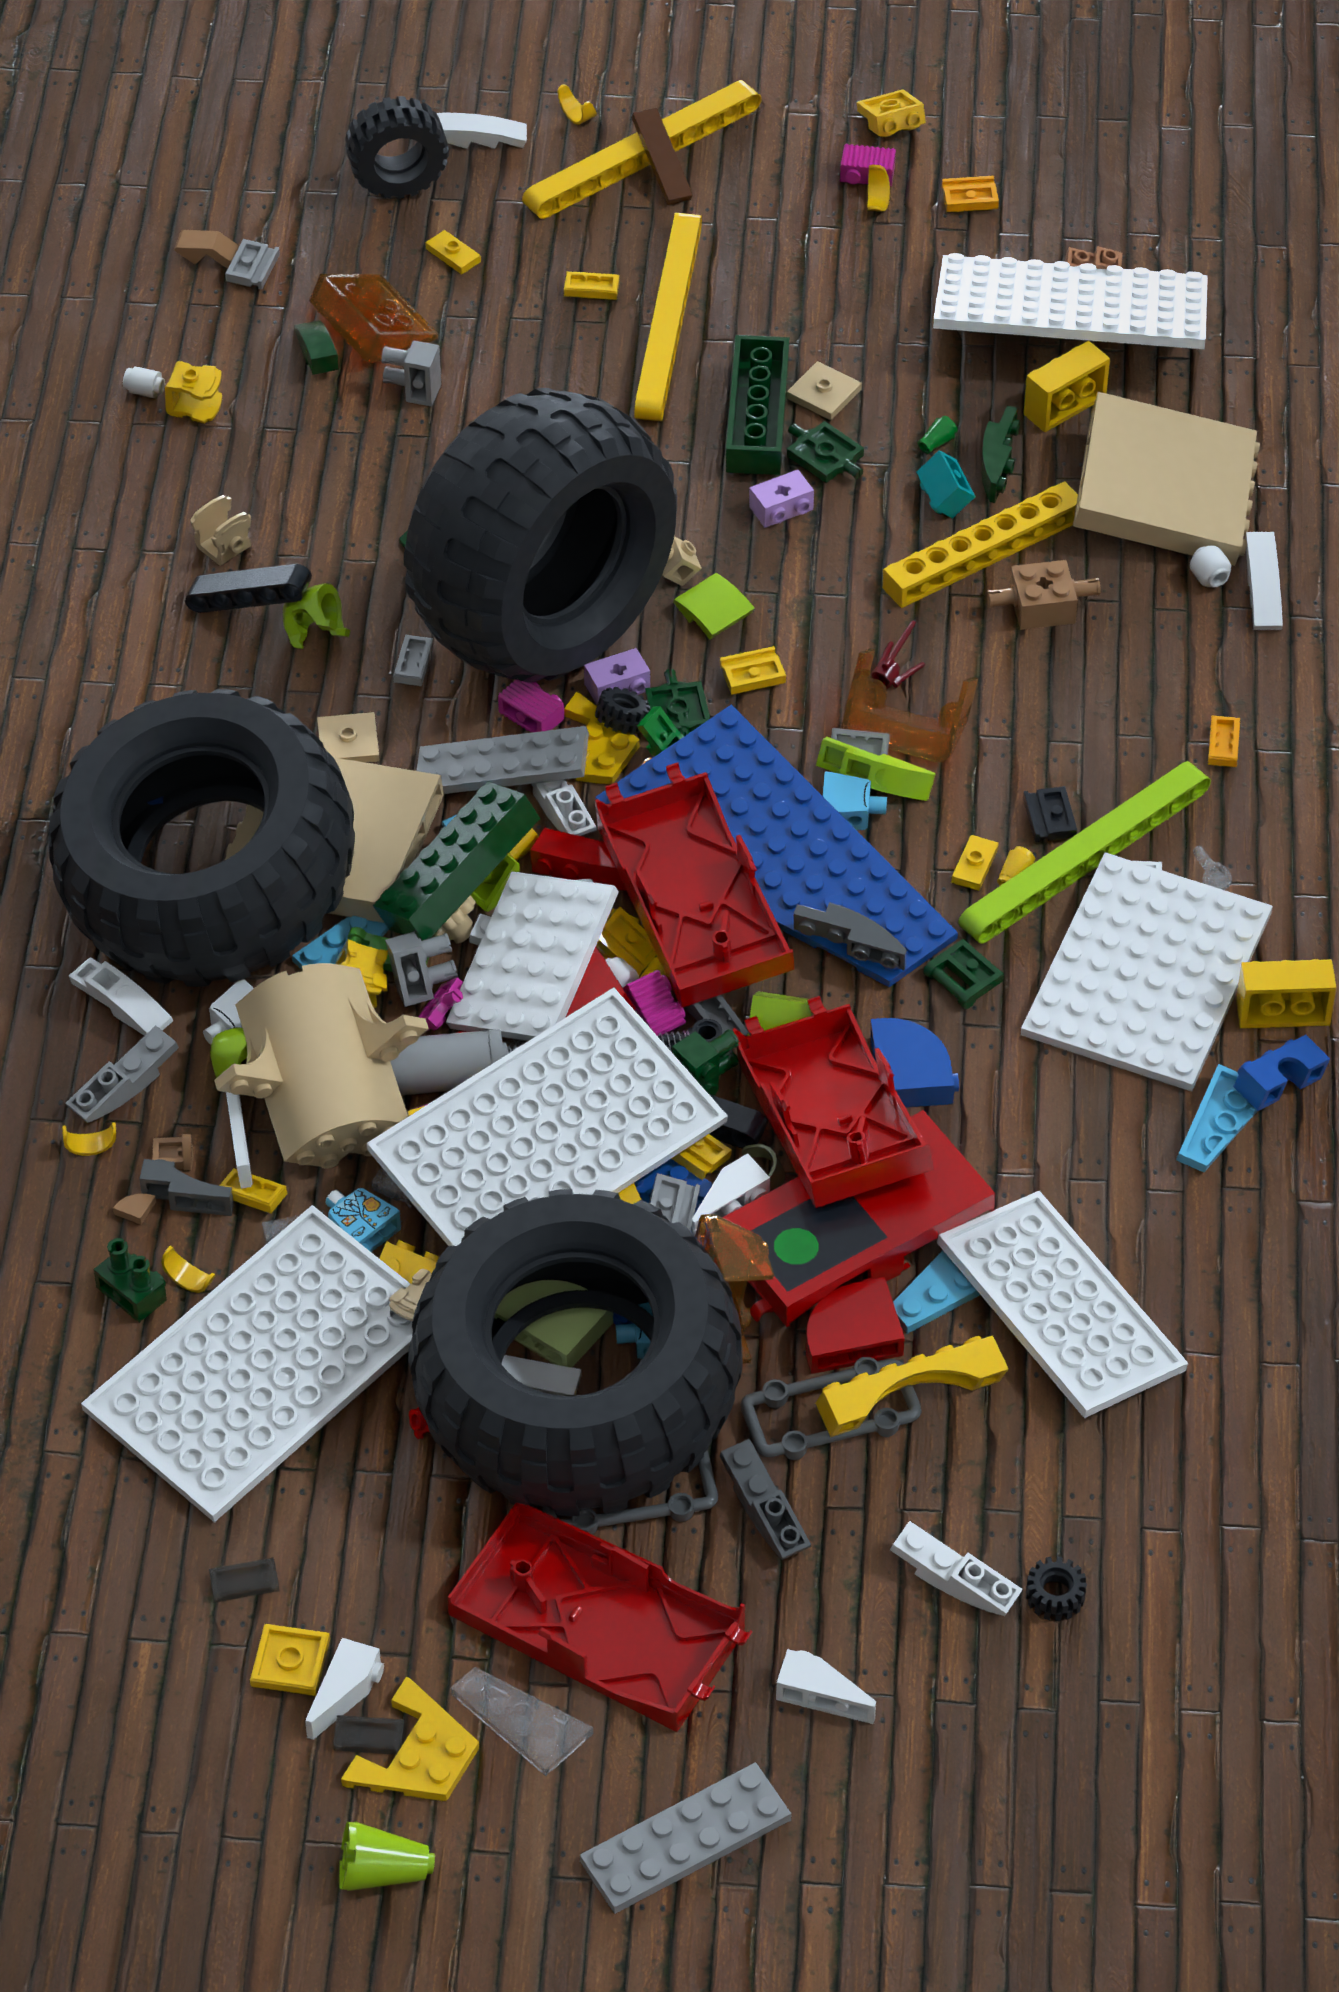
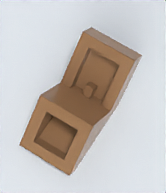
M182 230L174 251L194 265L207 254L228 269L239 245L219 231Z

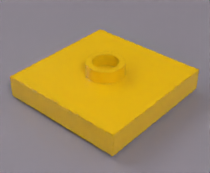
M264 1624L250 1678L251 1687L316 1696L330 1642V1633Z

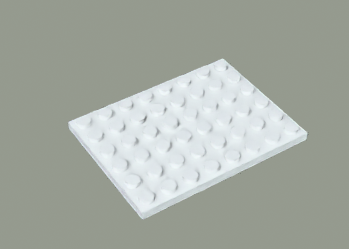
M1104 853L1021 1027V1035L1192 1092L1237 992L1241 962H1250L1271 916L1273 906Z

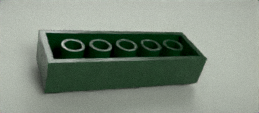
M736 335L726 444L727 473L781 475L790 337Z
M487 782L458 811V814L449 824L440 830L436 838L420 852L419 856L410 866L401 872L397 880L381 894L380 898L372 906L389 930L402 935L415 932L417 938H420L421 941L430 939L541 818L524 793Z

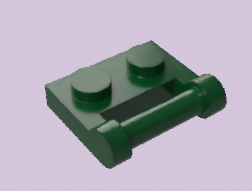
M964 939L928 962L923 970V973L928 978L935 979L958 999V1004L964 1009L972 1007L978 998L1003 982L1004 978L1003 972ZM948 967L968 984L970 988L965 990L942 969Z

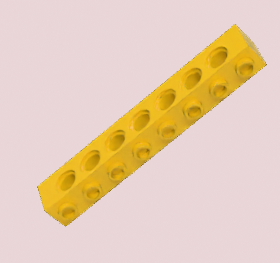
M1065 481L1056 486L1049 487L1047 490L1029 497L1023 502L1006 508L994 516L983 519L967 529L960 530L942 541H937L919 552H914L910 556L890 564L883 569L882 588L901 608H904L1072 526L1078 494Z

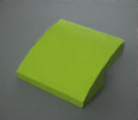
M718 573L711 575L673 600V603L688 622L695 621L709 639L714 638L739 622L755 609L733 584Z

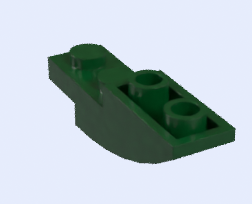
M1007 406L1000 423L989 421L985 430L981 474L985 493L989 502L992 503L996 502L999 493H1004L1007 485V474L1012 475L1015 459L1012 458V436H1017L1020 428L1016 407Z

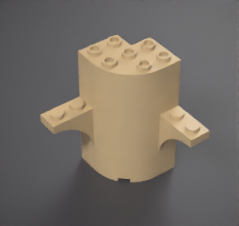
M331 963L304 965L301 972L288 975L287 971H283L257 985L235 1004L247 1042L246 1064L231 1065L214 1080L217 1091L229 1092L234 1095L241 1094L265 1099L284 1162L319 1166L328 1169L336 1166L349 1152L372 1156L367 1150V1143L408 1117L390 1061L396 1059L399 1053L415 1043L429 1028L425 1018L401 1015L399 1018L388 1023L383 1021L372 1006L360 968Z

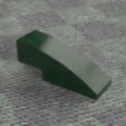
M320 320L294 325L306 364L310 366L312 375L339 370L338 354L325 325Z

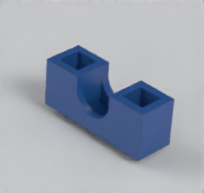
M1307 1035L1296 1040L1290 1039L1282 1047L1274 1051L1268 1050L1260 1058L1252 1062H1245L1238 1069V1077L1233 1087L1257 1111H1260L1279 1101L1288 1080L1292 1081L1299 1089L1320 1080L1330 1058Z

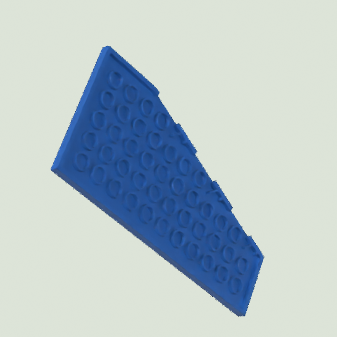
M732 704L617 782L621 795L627 798L670 784L666 766L677 762L685 779L707 772L735 842L736 836L741 835L757 868L755 878L780 930L814 948L818 946L856 966L857 971L887 987H891L958 939V932ZM606 791L595 797V800L599 799L605 804L610 803ZM831 902L873 920L891 933L907 950L905 970L886 968L880 963L869 960H857L853 956L847 955L846 943H834L824 937L808 936L798 930H794L793 914L797 904L826 912L828 904Z

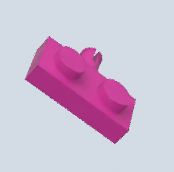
M458 977L441 984L433 995L434 999L427 1003L418 1016L419 1018L426 1019L428 1030H437L445 1022L446 1017L444 1015L446 1012L452 1009L453 1004L461 1002L463 999V994L460 991L463 982Z

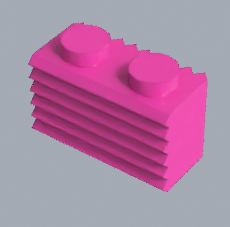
M845 144L840 167V182L868 184L869 165H881L886 169L890 186L892 187L896 150L894 148H879L878 146L875 148L868 145L864 147L863 145Z
M515 679L510 686H507L498 695L500 714L508 717L509 720L512 719L514 723L516 722L517 725H521L522 728L530 731V733L552 730L564 720V703L555 694L549 695L543 691L536 682L527 683Z
M659 970L647 974L623 987L636 1008L634 1011L657 1036H659V1033L665 1035L666 1032L671 1033L686 1023L684 1008H681L678 1001H674L670 992L672 990L671 984L665 975L660 974Z

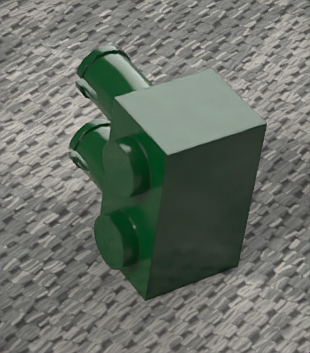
M729 1029L711 1042L706 1041L695 1031L673 1045L672 1053L705 1091L715 1096L719 1091V1076L738 1065V1058L732 1049L739 1046V1040L735 1033Z
M115 1238L107 1246L109 1257L93 1269L96 1288L140 1323L167 1301L166 1282L158 1272L150 1271V1263L148 1259L145 1261L146 1257L128 1253L127 1242H124L122 1238Z

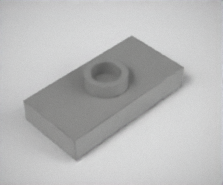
M405 635L393 675L394 683L422 686L433 649V638Z
M832 728V739L878 756L882 754L888 755L890 734Z

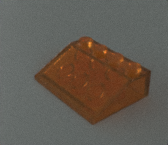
M320 274L309 299L310 303L317 309V312L330 322L332 328L346 339L347 344L352 346L364 361L369 363L382 362V351L385 346L408 350L413 340L429 343L438 339L439 336L434 328L381 274Z

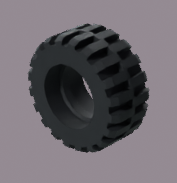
M397 96L396 99H390V97L383 98L382 102L376 103L375 101L369 104L367 110L362 109L357 114L358 119H353L350 123V130L347 131L345 137L346 152L352 172L358 183L374 195L380 193L381 197L391 198V196H396L397 199L405 198L404 195L411 194V196L417 195L419 190H426L431 187V182L433 180L436 182L442 175L441 171H444L446 168L447 158L449 157L448 142L437 113L432 111V108L426 103L421 104L420 100L414 98L406 100L404 96ZM412 139L417 141L409 151L398 156L386 157L377 154L384 145L393 140Z

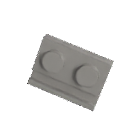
M243 239L225 273L226 281L249 287L253 284L257 285L258 289H263L280 255L279 247L272 249L268 248V244Z
M657 1173L649 1203L661 1209L662 1214L667 1217L669 1222H680L691 1231L692 1218L695 1213L701 1185L691 1186L687 1184V1181Z

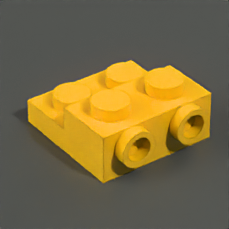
M904 89L856 102L858 112L868 119L869 129L880 137L891 136L899 130H913L926 123L924 104Z

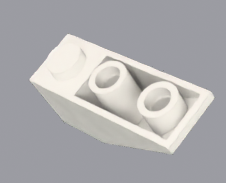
M749 1154L722 1168L692 1218V1234L696 1239L713 1233L716 1230V1220L770 1192V1177Z

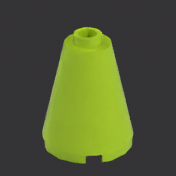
M356 1821L346 1822L341 1844L343 1857L339 1864L340 1889L352 1891L424 1881L427 1874H433L435 1854L429 1853L428 1845Z

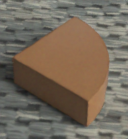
M151 1194L127 1196L113 1207L114 1215L142 1225L155 1205L156 1197Z

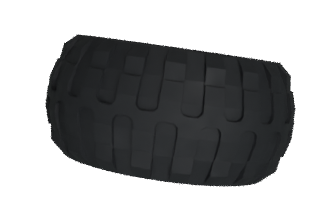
M538 388L526 395L518 393L508 397L495 407L481 414L458 434L435 463L418 495L408 527L404 552V566L407 568L406 590L408 596L415 602L417 614L424 620L427 628L442 646L470 666L486 671L489 674L532 683L542 678L548 681L554 680L575 669H579L605 652L626 632L646 606L663 574L672 548L676 528L677 490L673 487L674 474L672 467L663 458L661 450L651 441L650 436L635 419L600 398L567 391H555L550 388Z
M216 689L211 693H197L196 690H188L174 693L173 697L156 702L150 700L134 707L133 712L121 719H114L97 732L98 736L93 742L82 747L75 754L70 762V775L61 779L57 785L53 797L54 807L49 821L48 838L49 861L53 868V881L57 892L74 925L82 934L92 940L96 948L128 971L136 970L151 981L167 984L176 979L183 981L187 987L209 986L212 981L228 979L229 982H235L251 977V972L267 965L273 967L289 958L290 951L301 942L308 943L323 928L321 922L323 916L335 911L344 894L345 878L351 872L355 844V831L353 829L354 809L339 765L334 757L326 751L323 742L307 726L291 713H285L279 709L275 703L259 696L245 699L240 696L238 691ZM163 796V803L150 805L147 803ZM233 801L251 805L264 812L260 825L250 841L239 852L214 866L191 873L171 874L159 872L141 864L145 849L155 833L167 822L186 811L210 803Z
M559 1189L548 1191L549 1197L538 1198L532 1201H528L526 1197L503 1205L504 1212L499 1213L492 1219L481 1217L464 1230V1237L459 1245L446 1248L436 1262V1267L432 1272L429 1282H426L414 1312L412 1321L413 1333L409 1345V1364L416 1402L427 1422L429 1432L434 1441L480 1488L489 1493L495 1491L502 1493L505 1498L509 1499L512 1505L520 1503L536 1508L538 1505L552 1507L556 1515L580 1516V1509L603 1507L604 1513H609L627 1508L628 1500L642 1494L649 1499L661 1494L670 1487V1482L673 1481L675 1475L680 1472L689 1473L704 1457V1453L712 1439L717 1438L727 1420L735 1401V1389L741 1378L743 1367L741 1325L728 1281L716 1263H713L703 1246L680 1222H669L667 1217L662 1214L661 1209L640 1200L634 1204L625 1202L620 1199L619 1193L595 1190L592 1195L573 1194L572 1189ZM540 1280H560L574 1283L587 1289L564 1291L540 1298L517 1311L506 1322L500 1318H494L497 1308L505 1295L527 1283ZM649 1302L653 1316L638 1304ZM571 1308H596L618 1314L639 1327L651 1341L644 1358L624 1379L606 1389L585 1395L560 1396L534 1390L515 1379L502 1365L508 1347L522 1330L548 1314Z

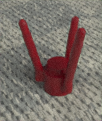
M916 621L910 622L892 651L894 643L889 641L876 668L871 673L872 680L877 686L888 689L893 685L895 688H898L902 681L925 666L924 662H920L899 676L900 667L894 661L915 627Z

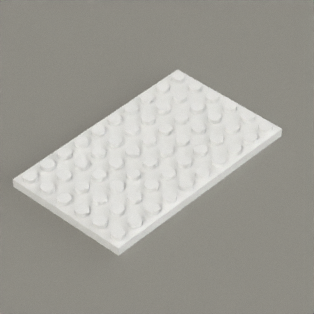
M953 253L948 256L943 255L933 328L1205 349L1207 276L1199 272L1180 274L1172 270L1154 272L1146 268L1128 270L1122 269L1119 266L1097 269L1093 264L1071 267L1067 262L1050 264L1035 259L1023 262L1009 257L997 260L983 255L971 258Z
M613 987L367 1143V1150L448 1246H457L464 1237V1230L481 1217L492 1219L499 1213L504 1212L503 1205L526 1197L528 1201H532L538 1198L549 1197L548 1191L559 1189H572L573 1194L592 1195L595 1190L619 1193L725 1124L728 1115Z
M311 1205L81 1403L82 1409L208 1518L216 1522L409 1351L413 1333L412 1321L402 1318L393 1312L389 1306V1298L401 1287L407 1288L410 1283Z

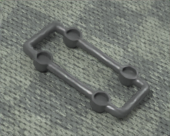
M871 1357L858 1359L854 1368L790 1384H785L777 1379L770 1380L764 1384L762 1391L746 1395L740 1404L757 1452L764 1457H775L784 1454L790 1460L801 1459L806 1454L807 1448L875 1431L883 1437H891L898 1431L899 1425L914 1422L920 1417L922 1412L921 1405L913 1385H908L901 1388L909 1409L907 1411L898 1413L892 1408H882L875 1413L874 1419L863 1421L859 1428L830 1437L828 1430L806 1436L800 1431H789L783 1436L782 1442L767 1444L754 1410V1405L765 1403L770 1408L778 1409L787 1402L790 1396L822 1389L834 1382H840V1384L851 1382L850 1380L853 1377L862 1373H868L869 1375L879 1373L881 1368L889 1364L903 1365L902 1362L896 1359L877 1362V1360Z
M706 1450L704 1457L698 1463L705 1497L693 1499L686 1493H677L670 1497L668 1503L596 1514L589 1508L580 1509V1516H572V1518L562 1519V1521L592 1535L601 1526L670 1516L678 1522L687 1521L692 1518L694 1512L711 1509L718 1501V1492L709 1453ZM542 1506L544 1513L557 1518L552 1507Z

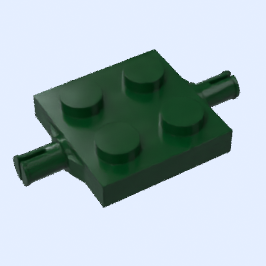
M826 421L809 430L802 429L796 423L789 426L788 433L798 439L787 448V457L825 483L842 472L849 473L855 479H859L862 476L863 469L853 463L864 456V447Z
M669 669L664 672L666 683L658 687L645 688V698L649 702L650 710L654 706H661L678 731L683 736H686L710 719L702 682H678L676 671L671 669L670 676Z

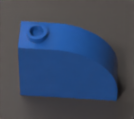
M897 1018L871 1019L870 1043L872 1056L876 1061L874 1050L876 1048H879L895 1075L893 1076L895 1090L904 1106L920 1107L953 1104L954 1092L959 1091L958 1073H952L950 1057L942 1041L927 1028L908 1020Z

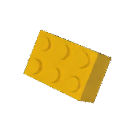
M1088 340L1072 348L1071 351L1062 356L1054 358L1039 369L1033 370L1026 378L1024 415L1043 432H1047L1094 405L1098 392L1107 394L1110 358Z
M1332 959L1241 962L1236 996L1240 1028L1330 1026L1336 994Z

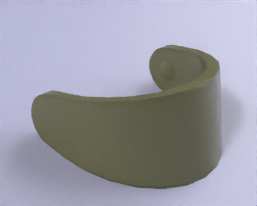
M753 1144L742 1149L743 1155L749 1154L751 1157H763L773 1161L772 1169L768 1174L770 1177V1191L783 1185L785 1170L770 1147L762 1144Z

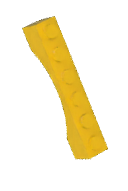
M993 1335L981 1339V1336H975L965 1341L961 1346L954 1348L953 1345H948L940 1348L934 1355L928 1357L920 1354L900 1366H897L896 1363L889 1364L881 1368L879 1373L872 1375L862 1373L853 1377L850 1380L851 1382L842 1385L840 1382L831 1383L822 1389V1393L815 1404L830 1437L859 1428L870 1410L880 1400L905 1386L919 1383H945L975 1390L1000 1382L1008 1371V1366Z

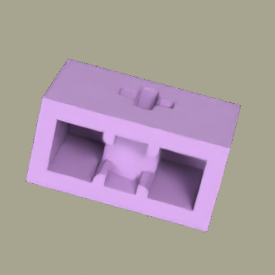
M795 470L750 487L749 507L764 528L813 510L814 489L801 472Z
M637 648L585 664L584 684L597 705L602 691L609 687L612 689L619 687L622 690L626 688L630 692H637L636 695L645 692V688H650V670Z

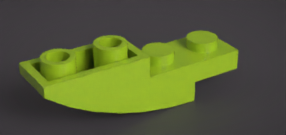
M830 737L823 738L816 766L834 773L868 779L871 781L870 789L924 801L929 799L936 774L889 755L882 754L878 756Z

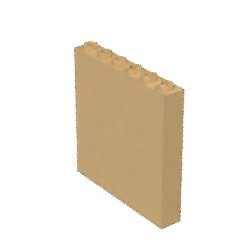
M1098 392L1091 411L1073 526L1192 556L1200 547L1216 546L1221 549L1230 564L1235 566L1238 556H1244L1247 547L1246 539H1243V536L1248 532L1250 520H1247L1246 516L1249 517L1253 502L1248 500V498L1252 496L1255 481H1252L1251 478H1254L1257 462L1253 461V459L1257 458L1260 443L1256 442L1257 431Z
M334 757L339 765L353 803L355 844L351 872L345 878V885L343 887L344 894L336 910L330 912V914L347 917L358 916L370 921L384 923L372 905L397 880L401 872L408 868L418 857L444 796L441 775ZM247 805L246 815L243 821L237 825L236 837L233 843H230L227 847L225 860L239 852L250 841L260 825L264 812L251 805Z

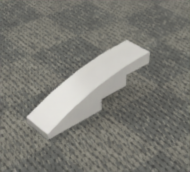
M437 113L447 142L452 145L468 149L470 142H474L495 149L498 142H503L523 148L527 141V124L479 114Z
M1246 532L1248 586H1250L1253 630H1281L1283 627L1282 604L1274 532Z

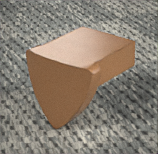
M182 1134V1137L153 1138L152 1160L163 1159L175 1162V1168L184 1169V1171L192 1169L194 1155L191 1134Z

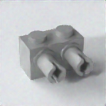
M413 340L408 350L385 346L382 351V363L403 366L404 369L386 366L383 372V383L405 386L406 402L432 407L441 387L439 345Z
M415 932L385 940L397 993L405 1007L434 999L432 992L433 984L458 977L453 959L431 967L426 965L427 958L452 952L447 933L423 941L417 938Z

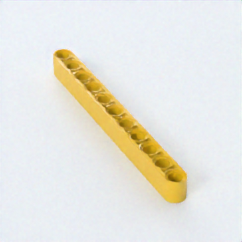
M739 80L662 119L676 152L754 112L759 107L762 98L747 83ZM636 132L532 185L522 196L523 204L540 219H545L651 165L638 133Z
M675 213L636 395L635 419L663 420L700 240L702 215Z

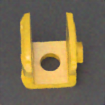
M177 361L169 382L165 387L166 412L171 416L181 418L187 415L193 421L204 424L212 421L219 412L222 403V393L218 391L221 382V370H218L216 366L203 365V367L191 366V364Z
M347 939L335 964L360 968L373 1008H376V995H379L382 991L387 992V977L383 973V964L387 959L388 951L365 946Z

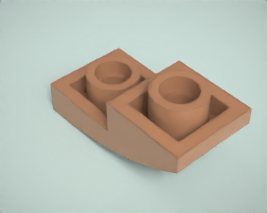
M1097 246L1095 253L1069 247L1065 262L1069 263L1071 267L1081 266L1082 264H1093L1097 269H1107L1108 266L1121 267L1122 253Z

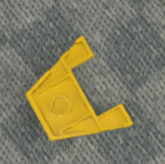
M576 692L564 708V716L585 724L589 732L584 777L576 778V781L613 784L640 747L639 738L629 732L623 734L619 730L617 732L612 731L613 728H606L604 723H599L598 718L595 717L597 706L582 694Z
M406 1677L391 1700L392 1707L419 1720L387 1769L356 1755L341 1778L342 1786L353 1789L355 1785L370 1787L371 1791L382 1793L385 1790L403 1792L404 1796L447 1801L478 1752L479 1741L413 1680Z

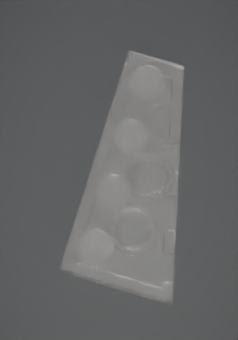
M477 1667L471 1669L451 1687V1695L545 1776L593 1735L592 1726Z

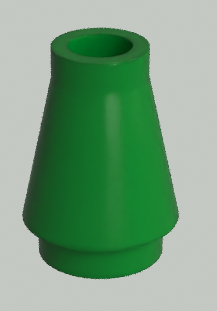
M947 416L936 418L924 436L918 441L919 448L924 453L929 454L934 449L953 440L958 432L956 424Z

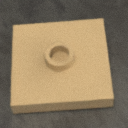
M817 361L787 391V399L832 420L862 390V383Z
M374 712L317 717L319 739L323 742L326 751L333 757L365 763L380 761Z

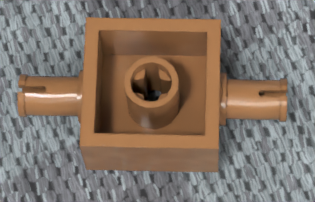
M1060 560L1011 566L1010 587L987 590L986 596L989 608L1013 605L1020 630L1075 624L1077 597L1100 596L1101 588L1098 577L1074 581L1071 578L1067 561Z

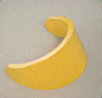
M563 84L558 88L557 93L560 106L572 123L579 125L597 116L593 104L585 102L581 105L567 85Z
M869 165L867 211L884 212L888 208L890 200L889 177L883 166Z
M111 1122L110 1127L106 1130L90 1134L67 1132L66 1125L62 1126L64 1146L69 1152L81 1156L103 1153L115 1143L116 1124Z
M171 1245L162 1256L161 1263L166 1274L176 1284L188 1291L201 1293L206 1290L215 1278L214 1273L209 1275L187 1262L177 1254Z

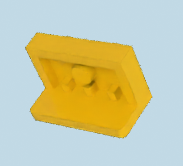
M398 1240L396 1245L386 1241L379 1259L412 1284V1277L420 1269L424 1268L432 1274L439 1256L426 1251L423 1257L413 1253L416 1248L415 1246Z

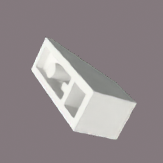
M345 1638L341 1639L305 1720L307 1738L314 1740L370 1693L374 1682L379 1683L384 1671V1663H381L379 1648Z
M787 1649L777 1680L776 1700L874 1724L876 1701L822 1658L813 1656L807 1651Z

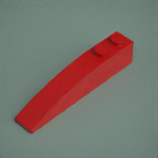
M544 828L530 849L532 872L571 880L592 879L593 883L614 885L617 890H626L603 841Z

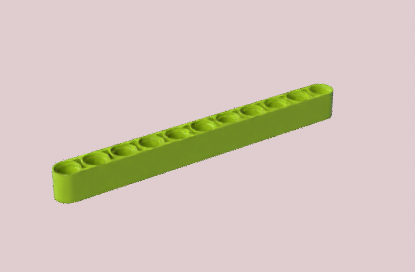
M1189 761L1180 764L968 907L959 918V926L980 944L988 942L1097 868L1104 853L1116 855L1200 798L1208 790L1211 779Z

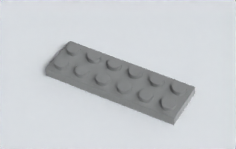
M586 726L420 746L416 771L441 775L444 794L478 790L487 782L506 787L584 777L589 732Z
M755 1762L580 1854V1862L613 1913L616 1914L791 1821V1812Z

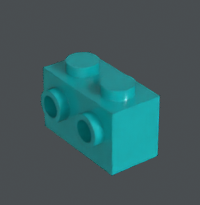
M940 450L916 471L921 480L920 487L928 494L931 500L929 504L938 514L943 513L953 519L976 497L957 460Z

